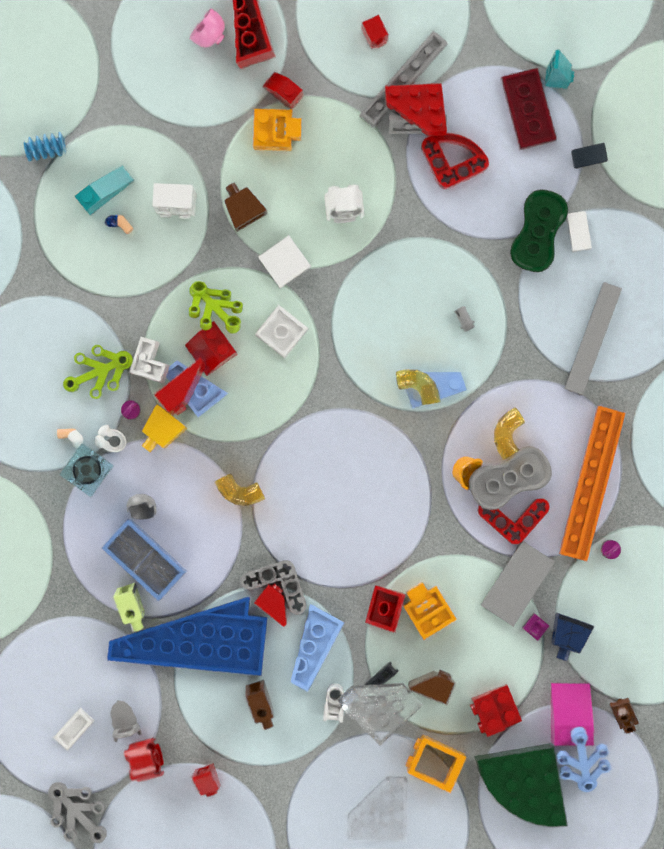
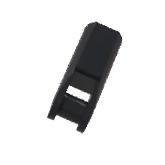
M391 661L364 684L372 694L399 671L394 669ZM385 670L389 674L387 678L382 675Z

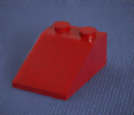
M201 358L154 394L169 414H177L178 416L187 409L185 406L189 403L206 367L205 362Z

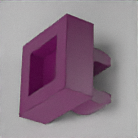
M533 613L522 628L538 641L550 625Z

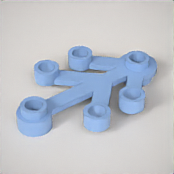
M576 727L571 731V738L573 743L577 745L579 760L568 755L566 751H559L557 753V760L559 764H569L581 771L582 775L571 771L568 766L561 767L559 773L562 779H571L577 782L578 788L581 791L590 792L597 787V778L602 773H608L611 770V765L608 760L603 759L598 762V767L591 774L589 769L599 758L608 756L609 751L605 744H599L587 759L585 743L588 740L586 730L582 727Z

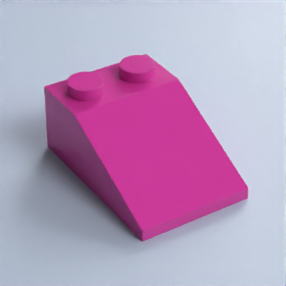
M551 683V742L555 746H577L572 741L571 731L576 727H582L586 730L588 736L585 746H594L590 684Z

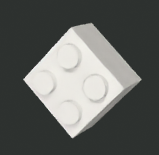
M154 183L153 208L156 213L163 218L179 215V218L189 219L190 216H195L196 192L193 185Z

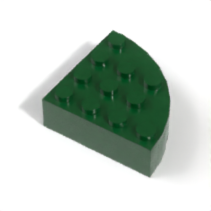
M550 743L474 756L478 771L488 791L509 813L535 825L548 827L568 826L555 750Z

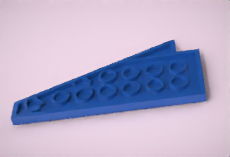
M245 597L110 640L107 661L262 676L268 617L249 615L250 597Z

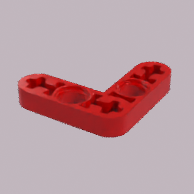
M535 499L515 522L499 509L490 510L493 514L496 511L498 512L492 521H489V518H491L489 514H482L483 509L480 505L477 508V512L482 519L508 542L520 544L548 513L550 506L545 499ZM543 502V508L545 510H539L536 513V515L539 516L537 519L535 515L530 513L529 511L532 510L533 512H535V510L538 508L536 504H541ZM525 516H530L533 519V524L529 527L524 526L522 522ZM499 517L506 520V525L503 528H498L495 524L496 519ZM510 524L513 526L510 528L513 532H519V540H512V534L506 532V535L503 533Z

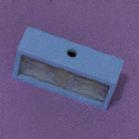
M128 519L102 547L110 557L158 601L187 572L180 563L132 519Z

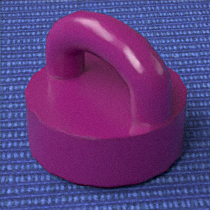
M129 400L123 403L121 413L125 418L133 420L140 415L141 408L137 402Z
M607 540L601 546V553L605 558L615 559L621 553V546L614 540Z

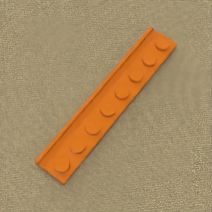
M597 406L559 551L561 555L583 561L588 560L625 417L624 412Z

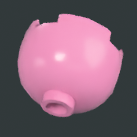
M211 8L205 14L203 20L196 26L189 39L205 48L211 47L215 43L219 45L225 37L222 34L225 28L222 17Z

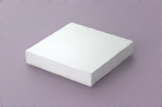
M287 236L258 257L280 289L311 267L290 236Z
M278 305L255 335L283 358H286L307 332L308 328Z

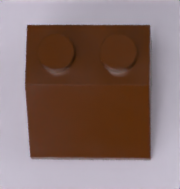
M443 670L429 672L408 682L410 691L447 705L455 685L450 673Z

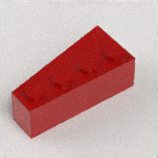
M233 0L236 64L239 68L242 69L276 57L259 1Z

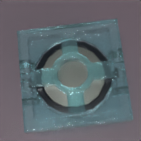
M82 443L59 475L92 497L114 465Z

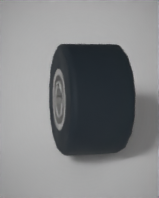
M605 143L571 150L575 169L608 161Z

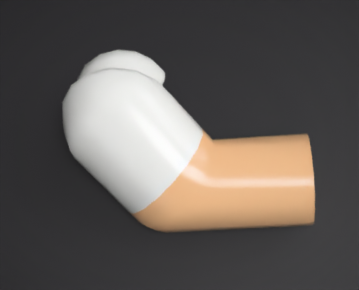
M57 429L58 439L68 438L75 448H80L83 445V436L76 429Z

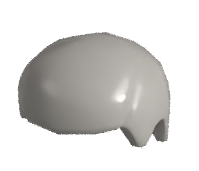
M136 494L129 498L126 505L127 512L130 511L133 519H150L156 515V503L151 496Z

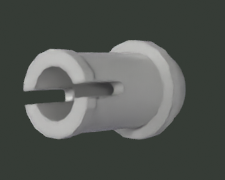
M465 306L454 311L461 324L460 328L464 332L475 327V322L471 320Z

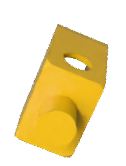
M157 404L142 429V432L148 436L142 447L150 453L157 444L165 449L186 431L187 427Z

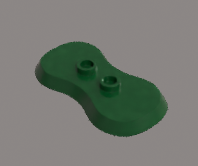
M540 189L533 191L526 198L524 203V225L510 249L511 259L518 267L530 272H543L553 263L555 236L568 215L567 202L561 195L553 191Z

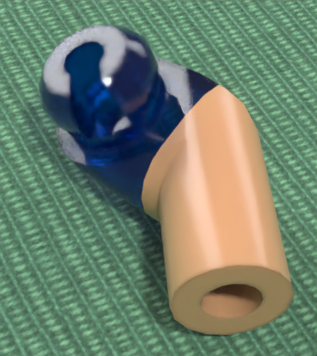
M109 215L105 219L107 227H121L126 234H129L134 229L122 215Z

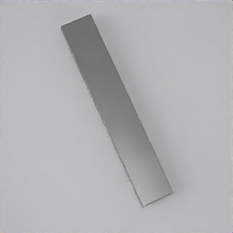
M433 31L385 86L412 85L442 52L448 42ZM385 86L360 113V117L373 128L390 111L386 106Z
M603 282L564 389L579 395L584 394L622 288Z

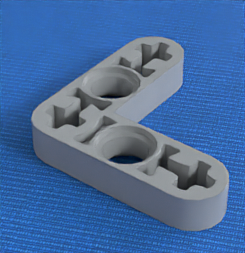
M280 561L247 572L241 577V585L247 590L280 580L290 611L293 614L300 615L306 610L304 594L295 566L291 561ZM283 564L291 566L292 569L289 570V574L281 572L279 573L281 577L276 578L274 566H277V570L282 569ZM266 569L273 572V578L268 581L262 577V573ZM259 572L261 584H258V580L252 582L253 586L244 583L247 579L246 576L249 575L250 578L257 577L255 573ZM289 582L297 584L296 592L290 593L287 591L286 586ZM300 593L301 597H297L298 602L303 603L300 611L296 608L293 609L292 606L295 605L294 598L290 600L289 596H295Z

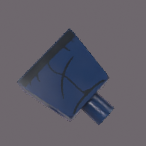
M556 612L551 643L559 647L556 658L568 661L571 651L580 654L594 626Z

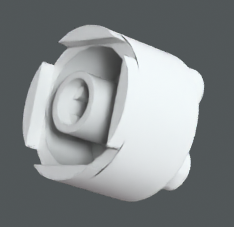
M349 185L347 188H339L338 186L328 188V192L324 195L326 218L328 221L332 218L335 223H347L356 221L355 217L359 215L360 219L364 217L363 195L358 185Z

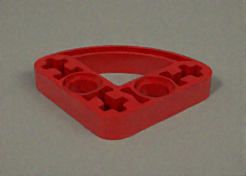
M447 133L446 135L429 136L422 142L421 150L438 185L442 189H450L485 172L489 166V160L484 151L475 142L462 135ZM427 142H429L430 144H434V155L431 158L429 157L432 155L431 150L429 148H425L427 146ZM439 143H452L469 150L474 157L450 167ZM440 158L443 161V166L440 168L434 167L433 160ZM477 160L485 162L483 168L477 166L473 169L474 173H472L471 167L477 164ZM465 167L469 173L467 176L462 177L458 174V169ZM452 171H454L455 177L450 179L449 184L446 182L442 183L443 176L449 178L453 175Z

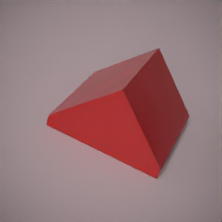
M375 585L365 623L395 633L405 594Z

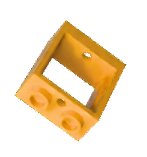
M422 734L421 739L417 738L413 748L416 750L413 756H409L405 765L408 767L407 772L451 793L467 757L465 753ZM426 744L455 757L444 782L415 769Z

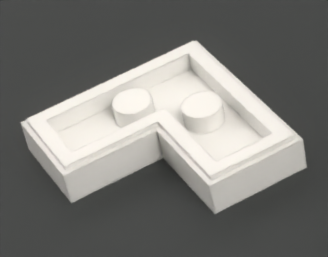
M141 337L129 373L164 384L170 365L154 360L160 343Z

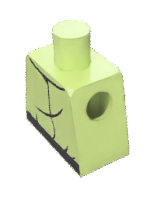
M136 583L117 588L113 598L123 624L130 623L133 632L143 629L141 619L145 612Z

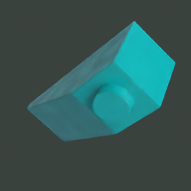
M555 50L546 68L545 87L567 89L570 83L574 81L572 64L560 50Z
M122 165L86 186L75 195V198L91 216L134 182V179Z

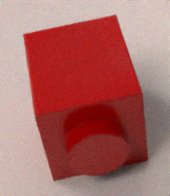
M379 15L362 22L361 29L371 49L374 47L380 48L387 43L389 34Z

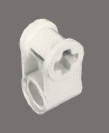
M331 684L327 689L323 721H327V719L339 720L340 723H343L344 689L340 684ZM332 690H339L341 695L338 698H333L330 692Z

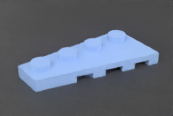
M312 604L309 607L298 657L296 658L291 683L307 692L345 623Z

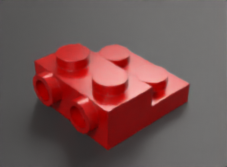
M507 684L471 698L473 704H470L474 716L478 715L480 722L477 724L481 734L485 733L487 737L522 722Z

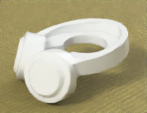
M104 425L98 430V435L95 437V445L98 449L104 448L109 452H120L126 446V438L120 431L111 429L109 425ZM118 436L120 444L117 447H112L109 441L104 440V437Z

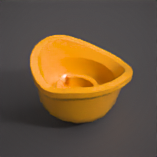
M463 456L455 462L452 475L461 484L462 488L470 489V476L475 470L482 467L483 461L479 458L474 459Z

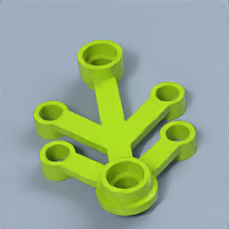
M196 281L191 285L189 293L193 297V301L189 307V316L191 318H198L200 316L199 305L201 299L206 303L203 318L200 319L201 329L209 330L211 328V315L213 311L225 323V328L229 333L234 334L240 330V318L229 316L222 309H231L235 314H239L243 310L242 302L230 301V290L209 289L202 281ZM210 296L220 297V300L212 299Z
M94 345L91 349L94 356H103L113 360L107 364L90 359L83 353L75 354L74 361L77 364H85L95 369L76 378L72 376L67 377L63 382L64 389L69 392H75L79 389L80 384L98 376L95 387L90 390V396L93 399H99L102 396V388L109 371L116 368L113 379L108 381L107 387L111 391H117L120 387L119 381L123 371L130 368L133 362V357L129 352L119 351L118 353H113L103 349L100 345ZM99 347L101 349V352L99 354H95V349ZM80 355L83 356L82 362L77 361V357ZM126 357V362L120 363V358ZM72 380L74 382L73 387H68V382ZM112 382H116L117 384L116 388L111 389L110 384ZM94 390L99 391V395L97 397L93 396Z

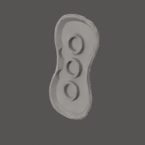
M531 446L523 447L501 464L483 466L475 470L470 476L469 487L473 498L482 508L496 510L503 507L514 495L520 492L538 490L546 486L551 479L552 470L547 457L541 450Z

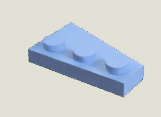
M176 361L169 367L166 378L172 381L188 367ZM201 376L188 405L197 417H200L228 395V393Z
M400 372L412 409L467 390L461 372Z

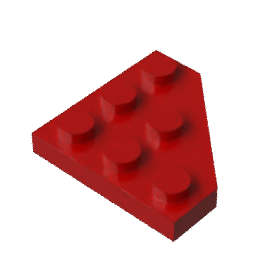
M442 83L385 86L386 106L389 109H394L400 113L403 119L411 125L415 124L422 129L421 132L427 136L447 134Z

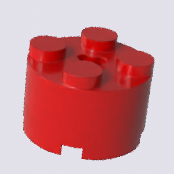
M154 737L131 743L128 749L124 751L125 760L130 765L129 776L132 781L143 782L163 776L164 770L161 771V766L164 765L163 754L159 743L155 744L153 742L156 740Z

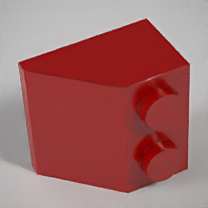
M215 321L212 322L209 330H200L185 344V347L195 361L201 358L205 362L206 367L203 372L206 376L238 355Z

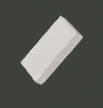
M586 211L569 213L566 219L572 252L591 249Z
M80 708L53 738L68 751L95 720Z

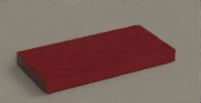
M538 68L502 76L501 83L519 150L555 142L557 137Z

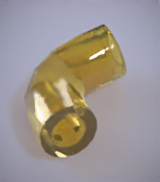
M417 369L396 371L399 390L416 389L420 394L422 405L441 402L436 383L428 374Z
M516 407L506 412L498 420L494 429V443L503 460L519 451L513 440V433L518 427L525 424V420Z
M231 473L214 481L221 495L234 505L249 506L265 500L257 482L247 487H241L235 482Z

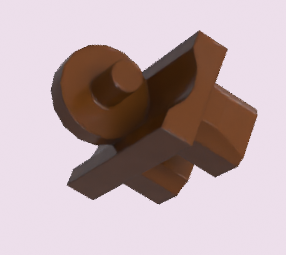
M629 697L618 699L616 703L611 702L610 707L619 728L623 729L625 734L635 732V725L639 724Z

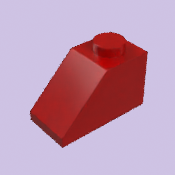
M274 72L262 86L290 110L303 98V89L288 77Z
M275 583L273 586L269 584L254 603L285 627L287 617L285 597L282 594L283 590Z
M214 763L195 769L192 781L200 796L206 794V797L217 794L221 784Z

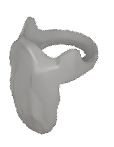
M118 700L114 703L110 712L114 728L112 736L115 742H117L118 738L132 736L135 733L141 735V729L132 708L126 702Z

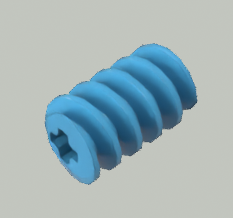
M58 132V138L51 133L50 139L44 134L43 140H40L37 135L34 142L31 137H28V143L24 141L25 154L29 162L33 161V156L36 160H40L41 156L47 159L48 153L51 158H54L56 153L61 157L63 151L66 154V145L61 132Z

